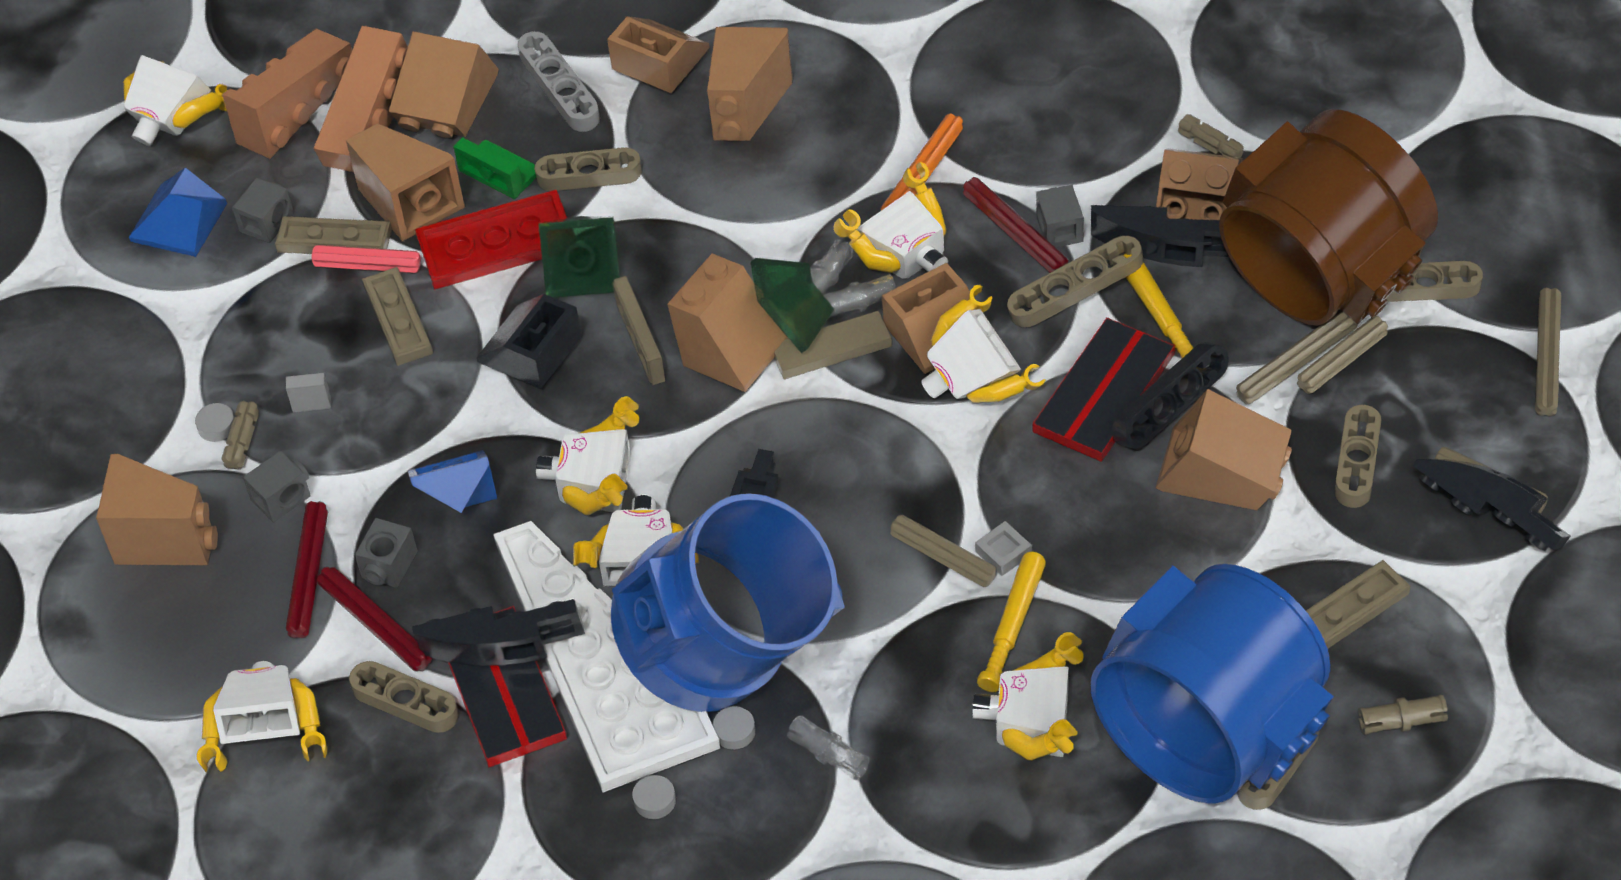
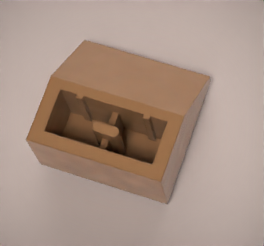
M626 17L607 39L613 70L669 93L676 89L710 48L708 42L653 20Z
M1171 148L1165 149L1156 207H1167V219L1220 220L1222 212L1227 208L1223 204V200L1232 175L1243 158Z
M947 262L882 295L883 320L887 329L924 374L935 369L928 359L927 353L933 347L931 338L939 317L961 300L969 299L970 291L967 285Z

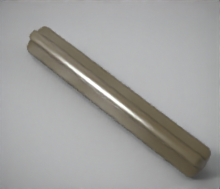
M1547 287L1540 291L1535 411L1540 416L1548 415L1551 417L1557 413L1561 292L1557 288L1549 289Z
M1341 310L1327 323L1317 327L1239 383L1236 387L1237 397L1245 404L1253 403L1357 328L1358 324Z

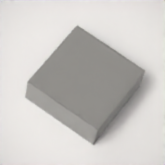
M324 373L286 377V391L293 412L331 408V395Z
M1006 521L975 542V552L982 559L994 565L996 571L1001 576L1020 564L1025 553L1032 551V545Z

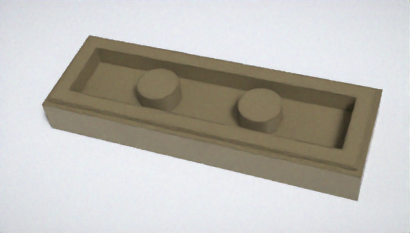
M283 216L275 246L279 253L312 254L313 248L316 245L387 249L392 228L390 221Z
M395 267L363 278L365 291L397 366L433 354L429 339L398 268Z
M626 276L614 279L612 284L616 306L648 380L652 385L665 382L662 357Z
M879 311L787 338L774 352V359L783 379H788L892 347V339Z
M1381 560L1306 610V612L1318 627L1328 649L1409 595L1410 585L1384 560Z

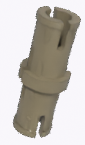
M1442 694L1410 701L1402 697L1396 698L1392 704L1358 708V715L1362 716L1358 720L1363 735L1400 728L1401 732L1410 731L1411 727L1440 721L1446 722L1448 714L1443 712L1448 710Z

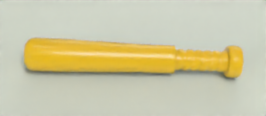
M1124 254L1123 256H1125V258H1128L1132 255ZM1143 262L1141 267L1134 273L1126 276V279L1146 306L1163 334L1169 337L1183 358L1193 349V346L1182 331V324Z
M1029 551L1025 553L1017 569L993 640L995 646L989 658V663L985 671H982L977 678L978 686L985 691H999L1000 675L1008 653L1014 648L1021 626L1043 574L1046 561L1037 552Z

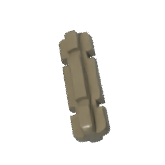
M1186 114L1180 120L1178 131L1189 139L1194 137V142L1216 155L1222 153V156L1242 157L1244 146L1232 138L1228 141L1229 136L1205 122L1200 124L1201 120L1191 114Z
M241 401L237 405L235 411L237 417H234L226 441L228 446L224 448L221 458L224 462V467L228 469L234 468L239 470L244 465L246 459L244 453H247L255 428L253 424L257 422L259 415L257 404L252 401Z

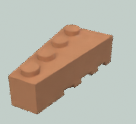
M366 26L361 27L314 146V150L323 166L354 172L346 140L377 123L387 128L389 127L393 119L389 108L408 49L402 33Z
M315 29L289 47L284 58L281 60L273 58L267 62L264 72L258 76L250 74L242 80V87L237 91L230 88L224 92L222 96L236 144L271 159L280 148L287 144L289 138L303 124L308 122L311 115L338 88L352 52L350 43Z

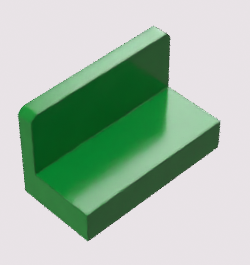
M462 137L453 146L460 172L514 200L536 179L535 164L488 140H483L477 145Z

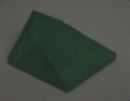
M577 216L539 223L546 295L554 298L614 292L612 283H614V279L621 278L620 249L614 216Z
M764 258L753 259L750 261L757 302L796 348L803 353L810 347L835 308L813 283L809 263Z

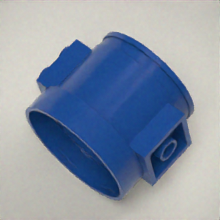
M738 494L715 503L682 531L671 533L657 540L625 568L616 586L612 589L611 624L619 653L631 673L647 690L676 707L697 712H711L731 707L762 687L773 677L782 661L817 637L826 627L831 617L844 609L845 605L842 599V590L837 583L832 556L819 530H816L802 514L786 503L759 494ZM695 553L720 563L731 571L745 586L759 611L764 631V643L752 640L738 633L727 625L712 609L698 581Z
M1233 564L1210 566L1194 582L1173 565L1121 617L1104 652L1103 660L1096 666L1091 677V695L1096 712L1104 728L1119 749L1143 773L1164 788L1184 798L1202 803L1224 802L1234 796L1248 780L1258 789H1261L1270 778L1278 782L1293 764L1291 760L1298 752L1303 755L1318 737L1316 733L1330 717L1325 710L1334 697L1323 688L1330 674L1328 649L1318 627L1309 614L1288 592L1272 580L1251 569Z

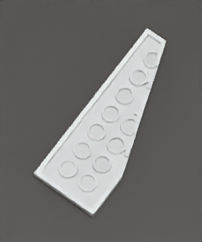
M532 521L493 534L496 546L524 611L544 607L556 601L575 599L582 618L585 634L545 644L548 658H545L602 792L720 749L719 738L706 711L686 710L663 701L647 690L631 673L619 653L614 639L611 624L612 599L600 588L596 589L587 580L586 574L578 566L574 567L561 554V550Z

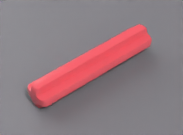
M316 245L312 252V262L316 267L387 271L397 267L399 272L417 273L421 265L420 253L417 251Z

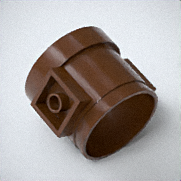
M1331 109L1318 114L1300 132L1287 121L1235 168L1223 200V204L1227 208L1220 216L1219 229L1224 247L1237 270L1248 284L1278 311L1305 324L1322 325L1327 323L1341 309L1354 322L1359 324L1368 315L1372 318L1376 317L1388 304L1389 301L1386 298L1393 291L1400 294L1412 282L1414 276L1411 274L1423 261L1419 256L1426 244L1425 241L1436 230L1438 209L1428 181L1415 161L1399 143L1369 120L1352 112Z

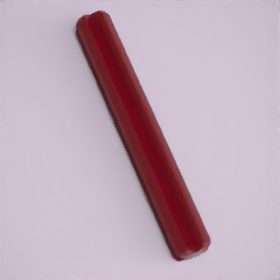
M972 177L964 183L963 194L1048 272L1051 273L1068 264L1067 257L979 178Z
M310 501L305 506L286 622L287 634L291 638H305L309 634L328 516L326 504L321 501Z
M324 567L321 570V574L317 577V583L413 671L423 672L428 668L432 658L425 656L420 650L417 641L335 567Z

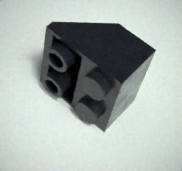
M546 294L517 305L476 357L477 362L542 389L582 337L577 307Z

